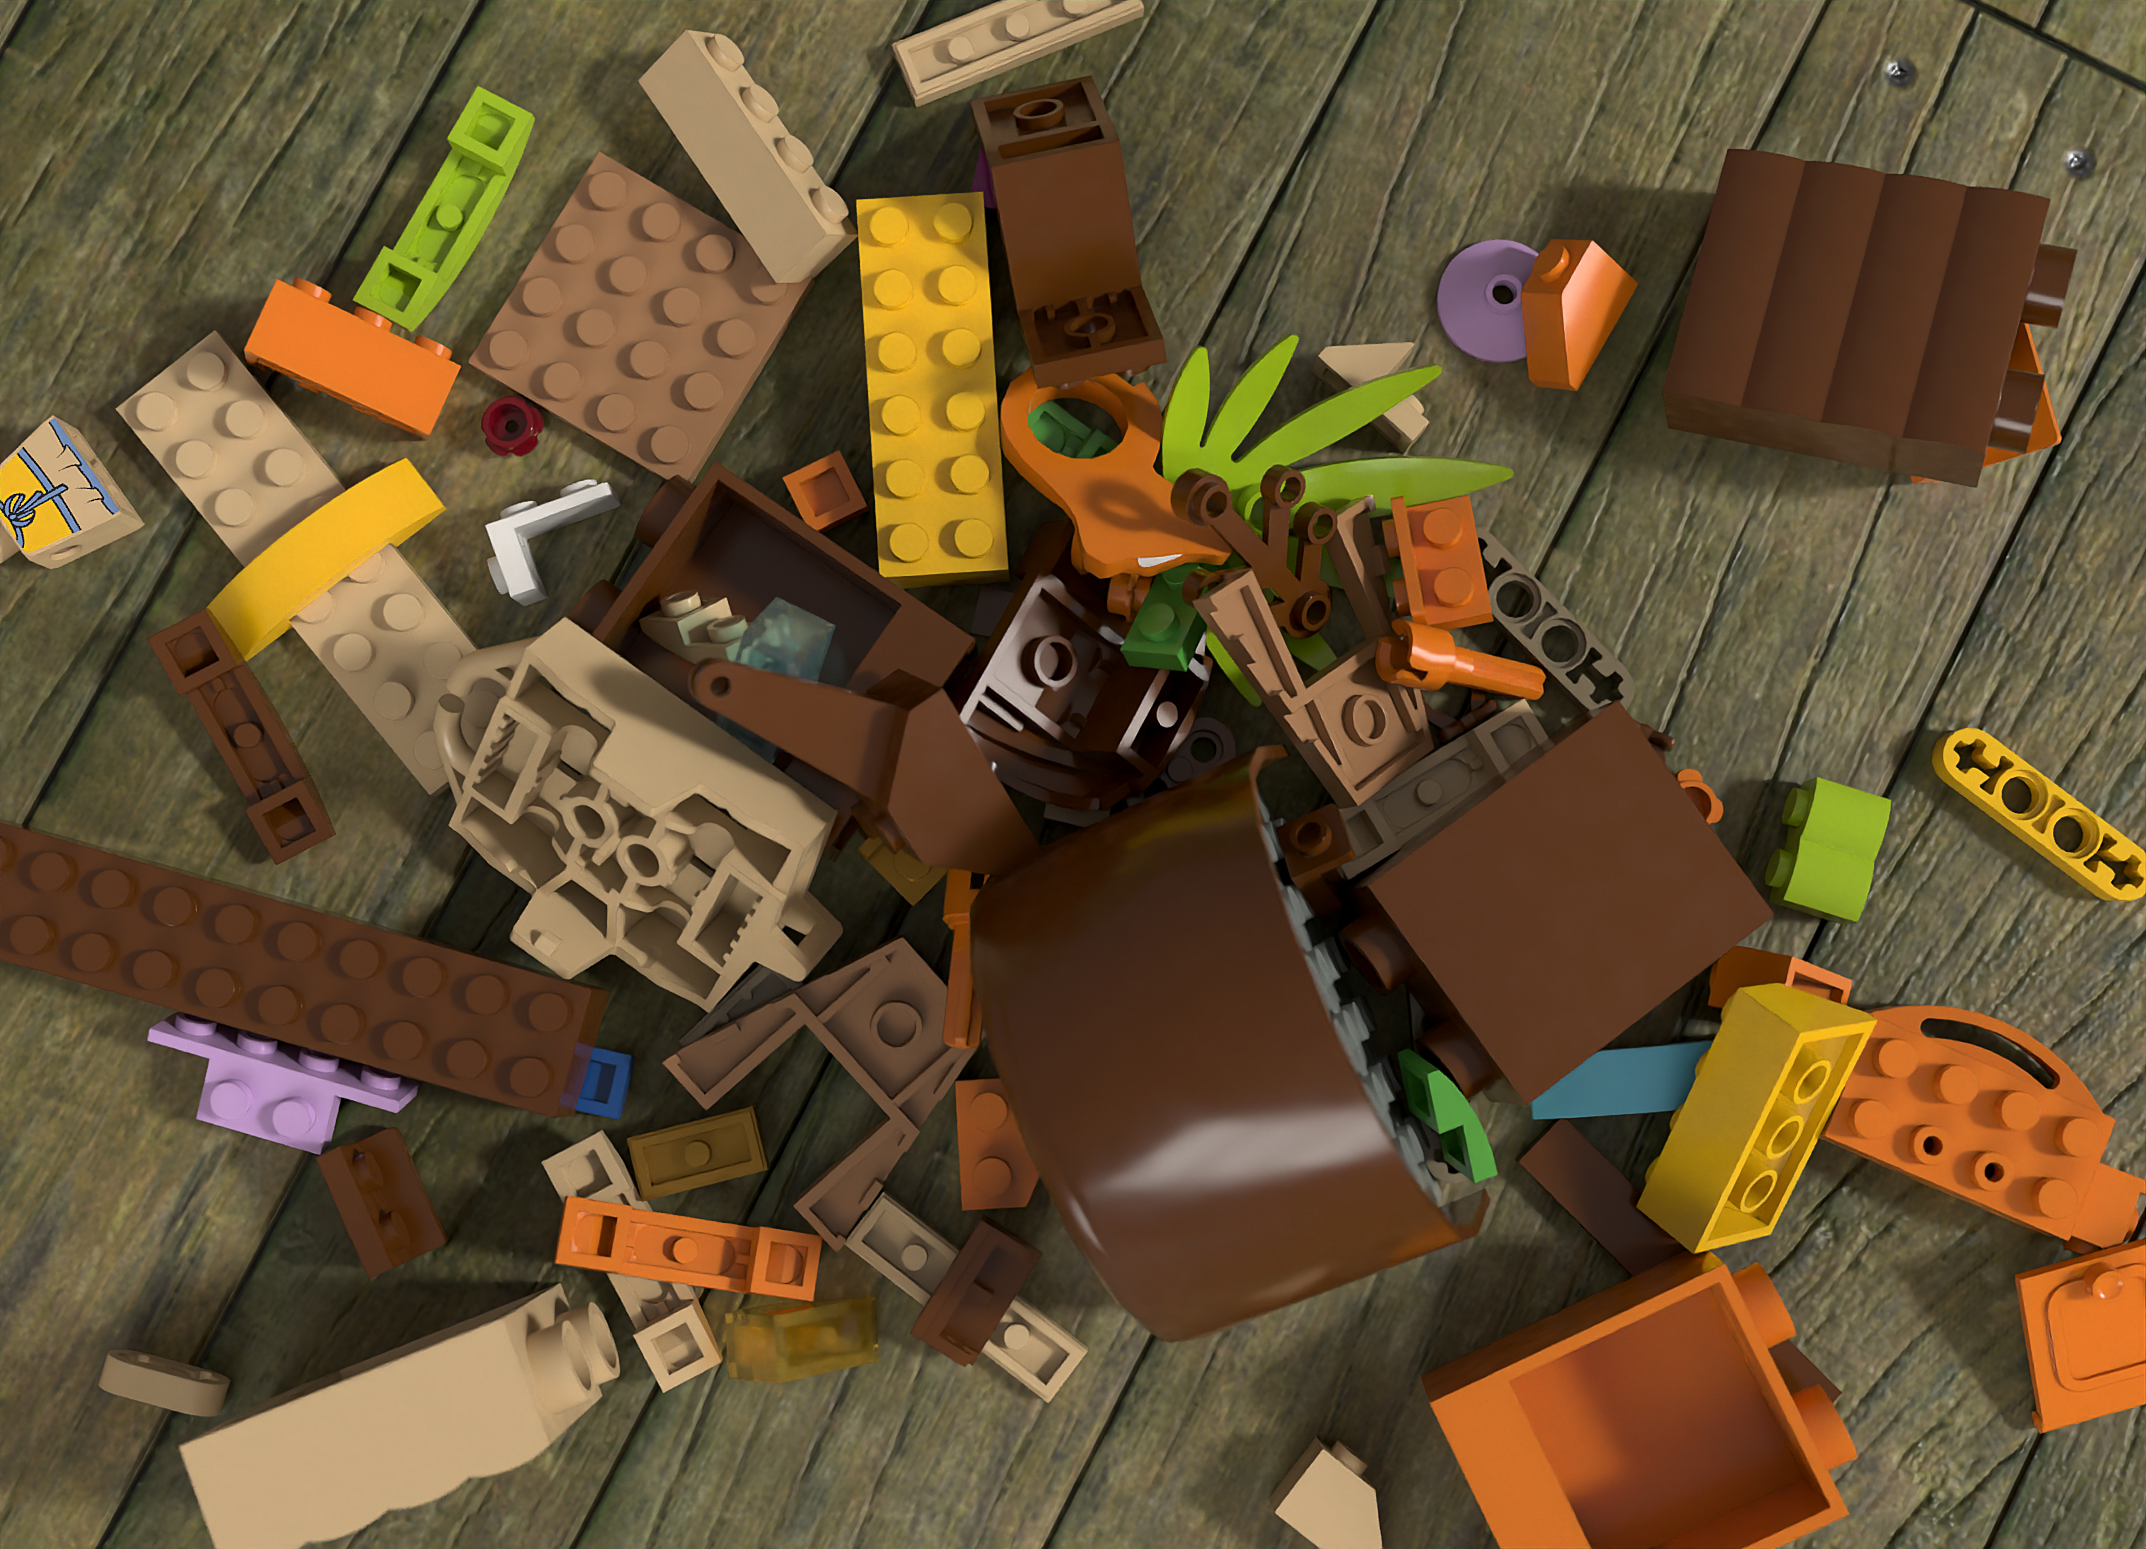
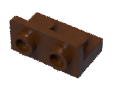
M397 1127L387 1128L356 1143L339 1146L315 1158L368 1279L398 1267L447 1242L443 1227L401 1132Z

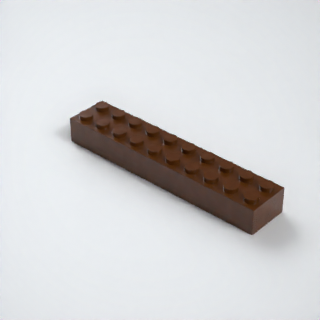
M0 819V960L551 1118L575 1115L577 1101L580 1098L611 990L573 979H563L559 975L13 821Z

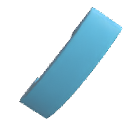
M1714 1040L1599 1050L1531 1102V1118L1534 1120L1677 1110L1686 1101L1696 1080L1695 1068L1699 1059L1711 1048Z

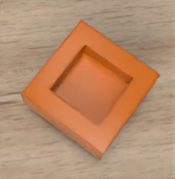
M840 450L783 477L804 522L821 534L869 511Z

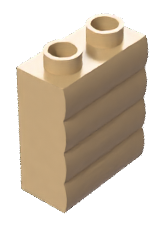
M558 1283L273 1396L179 1446L215 1549H299L307 1542L331 1540L355 1532L379 1518L389 1509L410 1508L433 1501L454 1490L469 1477L498 1474L533 1459L602 1397L599 1384L619 1377L620 1364L618 1353L609 1326L598 1306L594 1302H590L570 1310L562 1285Z

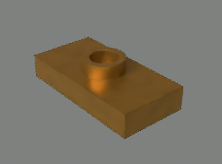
M755 1105L627 1138L642 1202L770 1169Z

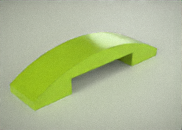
M477 86L447 137L452 150L394 249L391 250L385 246L382 248L353 298L355 304L386 318L410 333L427 317L457 278L495 215L528 142L535 121L532 113Z

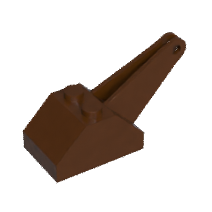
M719 657L704 658L691 669L688 677V687L691 695L698 702L848 785L858 801L850 807L855 819L872 840L879 837L893 854L902 850L922 864L1004 877L1043 854L943 688L899 668L869 688L866 693ZM721 676V687L717 691L712 692L711 682L714 678Z

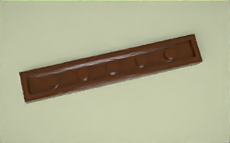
M1566 1118L1554 1119L1515 1159L1631 1276L1644 1272L1688 1250L1636 1207L1642 1194ZM1789 1339L1768 1348L1790 1395L1815 1383H1818L1823 1388L1832 1403L1842 1394Z

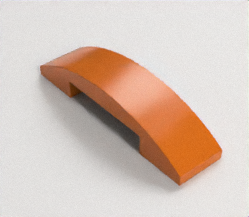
M565 1196L553 1263L666 1283L812 1302L823 1238L819 1235L762 1226L748 1227L634 1209L633 1206Z

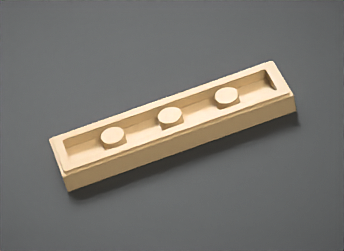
M1000 0L893 43L892 50L917 108L1140 18L1144 15V6L1141 0Z
M886 1190L883 1191L844 1243L923 1306L926 1305L960 1251L958 1246ZM1019 1294L1016 1295L982 1349L983 1353L1047 1403L1051 1401L1088 1351V1347Z

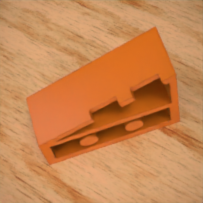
M295 277L292 285L276 279L244 348L247 364L264 372L269 367L299 381L298 385L318 395L321 391L353 406L352 408L358 412L427 440L461 368V365L449 360L453 352L442 344L420 335L416 336L414 343L389 332L393 324L392 322L365 308L357 306L352 315L328 303L332 295L309 281Z

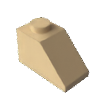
M1315 1437L1269 1497L1274 1512L1320 1549H1383L1376 1492L1369 1479L1363 1474L1369 1466L1368 1463L1339 1440L1330 1448L1319 1438Z

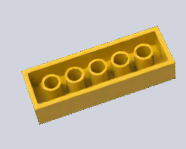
M983 192L856 200L879 574L901 589L1010 582Z

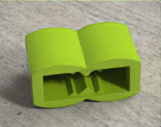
M1819 777L1804 781L1800 789L1793 788L1788 795L1782 813V823L1789 825L1787 842L1784 849L1777 848L1773 852L1766 869L1765 883L1772 886L1770 902L1842 925L1857 923L1868 897L1874 871V861L1886 832L1891 800Z

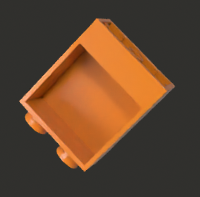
M1687 1250L1644 1272L1632 1276L1631 1279L1610 1286L1560 1310L1561 1312L1551 1314L1490 1343L1491 1345L1481 1347L1421 1376L1429 1403L1500 1549H1776L1850 1514L1829 1471L1858 1458L1856 1449L1834 1405L1818 1383L1790 1395L1768 1348L1796 1336V1331L1779 1293L1758 1262L1730 1274L1726 1264L1709 1250L1696 1254Z

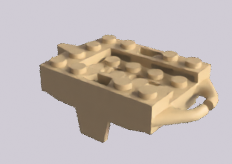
M564 617L541 636L478 649L462 657L451 671L446 681V687L452 694H444L439 698L433 721L436 745L457 804L448 826L462 835L492 867L531 894L530 902L509 937L513 943L560 977L569 980L612 954L618 956L658 986L697 1004L710 1013L754 962L794 981H802L842 935L843 928L840 922L808 891L838 811L569 619ZM544 676L566 699L577 707L586 708L591 716L610 729L611 733L538 680ZM491 678L499 682L507 692L499 700L477 752H475L467 744L461 731L460 722L465 704L458 696L469 695L478 680ZM563 760L564 762H566L567 764H569L571 767H573L575 770H577L578 772H580L582 775H578V774L575 773L573 770H571L569 767H567L566 765H564L561 761ZM697 794L702 795L717 807L726 808L735 820L748 828L744 829ZM707 864L710 865L712 868H714V869L716 870V872H714V871H712L710 868H708V867H707ZM785 925L807 935L798 946L781 931Z

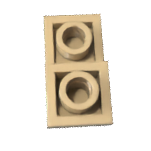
M685 590L663 598L660 601L662 609L639 620L643 633L671 653L694 664L704 658L719 657L749 665L782 648L774 623L746 622L743 615L732 616L726 597H699L697 590Z

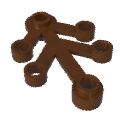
M1277 464L1270 467L1263 475L1260 484V492L1263 499H1265L1262 540L1232 508V494L1223 478L1201 468H1191L1178 477L1171 491L1170 501L1173 512L1179 518L1196 526H1211L1246 565L1215 572L1205 569L1194 570L1186 577L1183 583V601L1195 608L1192 601L1201 596L1206 585H1208L1206 591L1208 592L1235 574L1253 570L1260 588H1269L1274 594L1273 601L1267 604L1278 628L1281 627L1286 634L1296 639H1306L1315 635L1327 622L1332 609V592L1328 584L1320 580L1322 545L1334 536L1337 529L1338 519L1335 511L1311 501L1303 504L1296 512L1293 520V529L1299 540L1294 576L1286 567L1290 508L1300 502L1306 487L1305 478L1299 471ZM1286 480L1285 487L1280 493L1281 486L1283 482ZM1318 518L1317 524H1316L1315 527L1313 528L1314 522H1315L1316 519Z

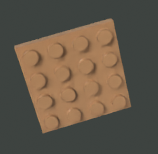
M598 152L468 363L475 370L663 481L667 482L671 477L680 475L693 484L815 285L813 276L810 275L799 283H776L743 235L605 154Z

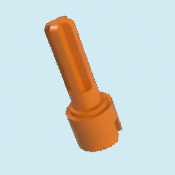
M1396 619L1391 622L1392 628L1398 636L1404 637L1403 640L1386 636L1378 641L1375 665L1378 675L1386 682L1428 692L1439 690L1445 683H1450L1519 700L1524 698L1525 700H1537L1544 693L1543 683L1546 675L1540 667L1455 646L1452 635L1443 629Z
M949 868L947 870L942 920L948 924V927L954 933L942 1040L945 1045L950 1047L971 1049L977 1048L981 1043L983 1020L971 974L969 923L970 905L981 889H972V872ZM984 875V883L990 875Z

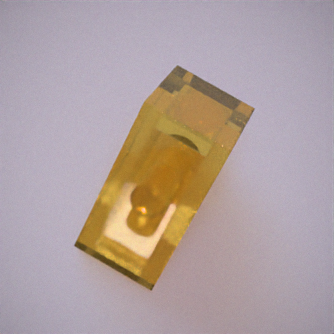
M875 1296L819 1299L812 1302H781L724 1313L729 1379L779 1384L879 1362Z

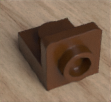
M1331 803L1276 828L1290 877L1319 918L1343 908L1335 882L1344 879L1341 865L1352 861L1355 857L1342 814L1338 807Z

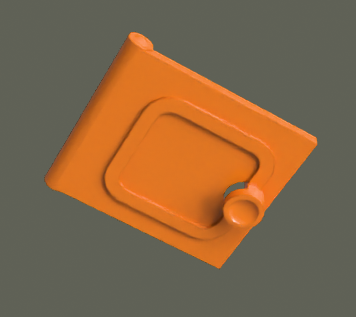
M2146 1238L2015 1274L2036 1411H2032L2031 1415L2033 1424L2040 1434L2146 1404Z

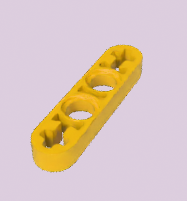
M1964 728L1947 733L1936 742L1932 751V764L1936 774L1946 784L2095 896L2105 901L2121 902L2141 898L2146 893V852L1990 734L1978 728ZM1971 744L1975 748L1971 754V759L1984 770L1997 768L2000 764L2002 769L1991 777H1988L1974 767L1959 770L1956 765L1960 760V756L1953 749L1954 747L1959 748ZM2011 778H2018L2024 781L2032 794L2028 809L2021 814L2010 811L2002 800L2003 786ZM1987 780L1984 789H1982L1980 784ZM2064 816L2076 820L2083 832L2082 842L2073 852H2066L2060 849L2053 837V828L2056 822ZM2095 853L2108 862L2126 861L2128 864L2124 869V874L2131 880L2129 884L2112 885L2111 881L2114 879L2115 873L2111 868L2101 861L2087 862L2085 866L2083 862Z

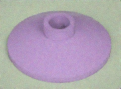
M1488 240L1466 248L1450 262L1439 282L1436 297L1437 313L1445 334L1462 352L1475 359L1490 363H1508L1527 357L1520 292L1533 271L1534 261L1539 255L1536 251L1514 241ZM1496 286H1506L1513 293V302L1510 304L1498 303L1493 297V288Z

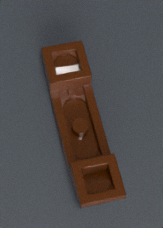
M205 608L148 637L147 640L179 696L186 694L247 800L250 807L244 810L275 865L277 866L336 835L314 781L284 723L248 663L210 609Z

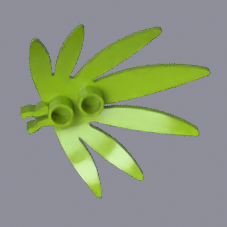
M1292 333L1285 334L1248 367L1220 405L1201 446L1200 441L1205 427L1209 404L1210 372L1207 349L1200 345L1195 346L1184 361L1167 401L1161 430V476L1172 484H1175L1182 473L1191 468H1201L1220 476L1225 480L1232 494V508L1262 540L1265 499L1261 495L1260 484L1263 475L1270 467L1277 464L1284 466L1292 464L1356 431L1437 378L1442 373V368L1435 364L1417 366L1380 376L1336 393L1293 416L1263 437L1238 460L1232 461V453L1254 426L1277 388L1299 342V337ZM1430 456L1370 457L1331 462L1299 469L1296 471H1299L1304 476L1306 487L1300 502L1290 508L1289 529H1293V520L1296 512L1307 502L1313 501L1336 511L1354 499L1372 494L1376 510L1368 512L1369 519L1393 514L1390 498L1403 496L1406 508L1462 496L1506 481L1513 477L1514 472L1511 468L1500 464ZM1286 480L1283 482L1281 486L1280 493L1285 487ZM1317 518L1316 521L1314 522L1313 527H1315L1318 518ZM1288 536L1286 567L1293 575H1295L1298 536ZM1323 544L1320 580L1329 586L1344 589L1327 549ZM1235 552L1228 560L1231 568L1246 565ZM1396 557L1389 559L1391 572L1383 575L1387 595L1390 598H1395L1392 580L1404 578L1401 559ZM1269 588L1261 589L1267 603L1272 602L1274 594ZM1207 625L1205 645L1238 691L1252 706L1259 707L1262 703L1261 698ZM1279 627L1289 652L1314 669L1320 671L1338 659L1318 632L1306 639H1296L1286 634Z

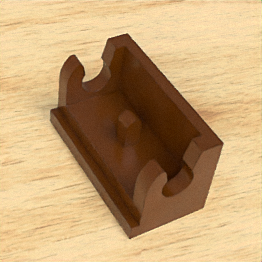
M982 1214L917 1317L909 1334L927 1343L964 1367L968 1363L973 1366L1029 1274L1043 1255V1252L985 1214Z

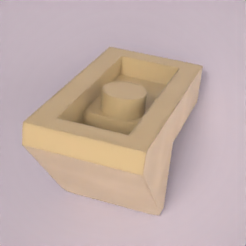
M1412 342L1327 346L1318 355L1312 372L1335 393H1339L1360 383L1394 373L1408 358L1415 344ZM1412 394L1369 423L1404 454L1421 436L1429 421L1421 415L1424 412V408Z

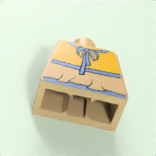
M51 416L44 421L0 464V564L21 550L34 563L49 569L58 568L145 525L79 430L55 416Z

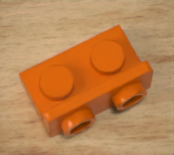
M1470 495L1406 508L1403 496L1390 498L1394 519L1382 521V527L1389 559L1401 557L1404 578L1392 580L1399 617L1411 616L1415 623L1446 631L1493 622Z

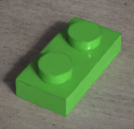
M1228 561L1223 565L1184 563L1156 575L1120 649L1129 666L1186 672L1207 628V623L1195 608L1183 601V583L1186 577L1196 569H1205L1210 572L1229 569L1231 566ZM1208 585L1205 586L1201 595L1206 593Z

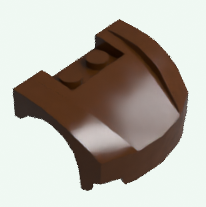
M1070 518L1042 522L1013 573L1022 580L967 679L953 680L946 694L1003 786L1041 802L1059 807L1106 811L1131 792L1146 789L1161 774L1190 732L1208 686L1213 660L1210 657L1204 656L1207 628L1186 672L1129 666L1120 649L1133 622H1126V616L1108 612L1107 600L1112 577L1099 579L1090 572L1081 575L1072 565L1071 548L1075 527Z

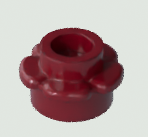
M506 396L494 401L486 409L481 419V429L487 436L485 439L486 445L495 454L505 457L513 453L521 457L531 453L539 443L537 436L544 429V421L540 411L534 406H528L524 398ZM511 422L518 424V429L514 433H510L507 430V426Z

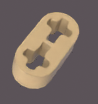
M131 1350L109 1351L99 1381V1387L109 1393L196 1416L220 1415L230 1384V1379L222 1374Z

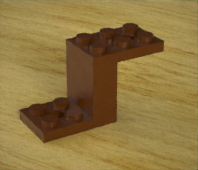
M1092 76L970 100L974 124L989 171L1013 305L1037 388L1071 389L1083 384L1089 378L1113 373L1120 376H1133L1145 372L1152 365L1166 363L1164 339L1142 287L1120 140Z

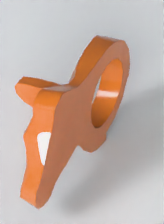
M1029 367L1010 383L1002 401L999 422L1000 446L1004 456L1019 474L1049 500L1061 507L1071 518L1075 527L1071 548V563L1081 575L1090 572L1099 579L1109 578L1120 573L1151 577L1184 563L1223 565L1231 558L1234 551L1211 526H1196L1179 518L1172 510L1170 498L1174 484L1156 473L1153 468L1161 443L1163 417L1157 399L1144 381L1133 387L1113 373L1089 378L1083 384L1071 389H1055L1052 387L1038 389L1032 367ZM1058 398H1078L1096 404L1109 413L1121 430L1122 442L1110 453L1095 458H1070L1051 451L1039 442L1028 425V416L1043 403Z

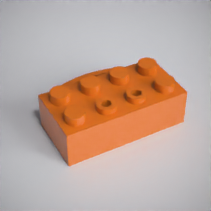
M1894 1005L1860 1010L1877 1019V1022L1819 1139L2036 1233L2069 1241L2117 1120L2103 1114L2089 1090L2070 1067L2049 1048L2027 1033L2001 1020L1978 1012L1933 1005ZM1927 1018L1944 1019L1969 1024L1992 1032L2026 1052L2047 1072L2054 1081V1084L2050 1088H2045L2022 1068L1987 1049L1950 1039L1926 1037L1921 1032V1023Z

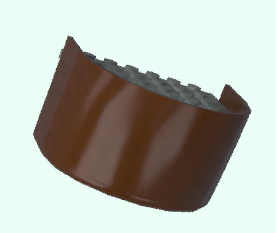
M1285 744L1257 747L1042 847L1043 854L1004 877L990 875L970 905L971 974L990 1053L1025 1147L1070 1236L1112 1298L1154 1336L1168 1343L1209 1337L1473 1238L1479 1233L1491 1201L1486 1189L1438 1207L1443 1194L1436 1178L1428 1170L1423 1155L1424 1151L1431 1148L1430 1142L1420 1119L1414 1114L1407 1116L1397 1094L1398 1091L1404 1089V1085L1393 1058L1389 1053L1380 1056L1370 1032L1377 1030V1024L1366 998L1362 994L1354 997L1344 976L1345 972L1351 970L1346 952L1336 935L1327 938L1318 915L1290 877L1276 832V828L1286 824V821L1283 818L1274 820L1256 780L1260 769L1290 756Z

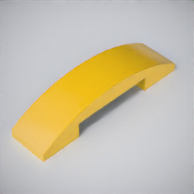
M404 458L354 485L294 526L231 580L207 608L210 609L247 662L292 628L290 619L386 545L391 543L398 547L447 508L410 460Z

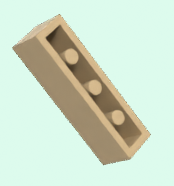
M685 30L638 80L775 282L799 283L810 275L815 278L858 237L857 230L847 217L849 211L846 203L833 189L823 183L812 167L814 160L808 148L799 139L790 135L777 116L779 108L775 100L766 90L755 84L742 65L744 57L739 48L722 34Z

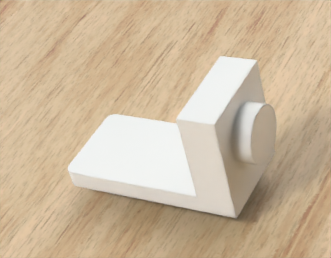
M590 479L573 483L560 491L561 498L540 506L535 501L512 505L500 512L501 520L485 525L496 556L488 558L487 562L493 581L500 594L509 592L510 597L523 606L548 598L528 539L619 507L621 504L618 495L607 482L597 484L596 480Z

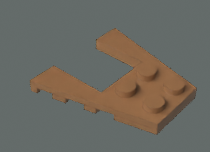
M1372 494L1354 499L1335 511L1338 519L1337 529L1334 536L1324 544L1366 639L1305 682L1302 681L1253 570L1233 575L1192 601L1196 610L1340 809L1359 806L1434 749L1420 689L1383 681L1378 675L1375 665L1379 639L1386 636L1397 639L1402 638L1393 630L1391 622L1396 619H1403V617H1399L1398 611H1391L1383 578L1384 574L1391 572L1385 543L1375 545L1368 512L1376 510Z
M900 934L671 1052L663 1058L662 1063L707 1111L801 1026L807 1025L887 1114L880 1123L793 1199V1206L831 1248L838 1252L846 1242L847 1235L863 1211H867L882 1189L883 1182L904 1151L907 1152L920 1133V1127L937 1102L943 1099L977 1048L958 1049L944 1044L942 1034L948 986ZM984 1026L982 1028L981 1041L986 1035Z

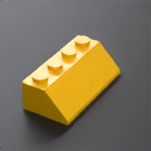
M1781 983L1738 988L1737 992L1728 999L1722 1009V1024L1711 1048L1701 1056L1696 1065V1080L1686 1101L1675 1111L1671 1118V1133L1660 1156L1651 1163L1645 1174V1182L1647 1184L1636 1207L1693 1254L1771 1235L1877 1019L1866 1012Z

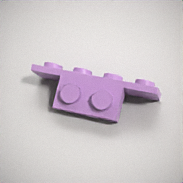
M181 1011L170 1015L151 1027L147 1041L209 1058L196 1119L321 1155L330 1147L341 1097L398 1113L417 1096L419 1087L418 1081L402 1077L401 1074L366 1064L360 1065L340 1059L338 1056L288 1044L272 1037L244 1029H237Z

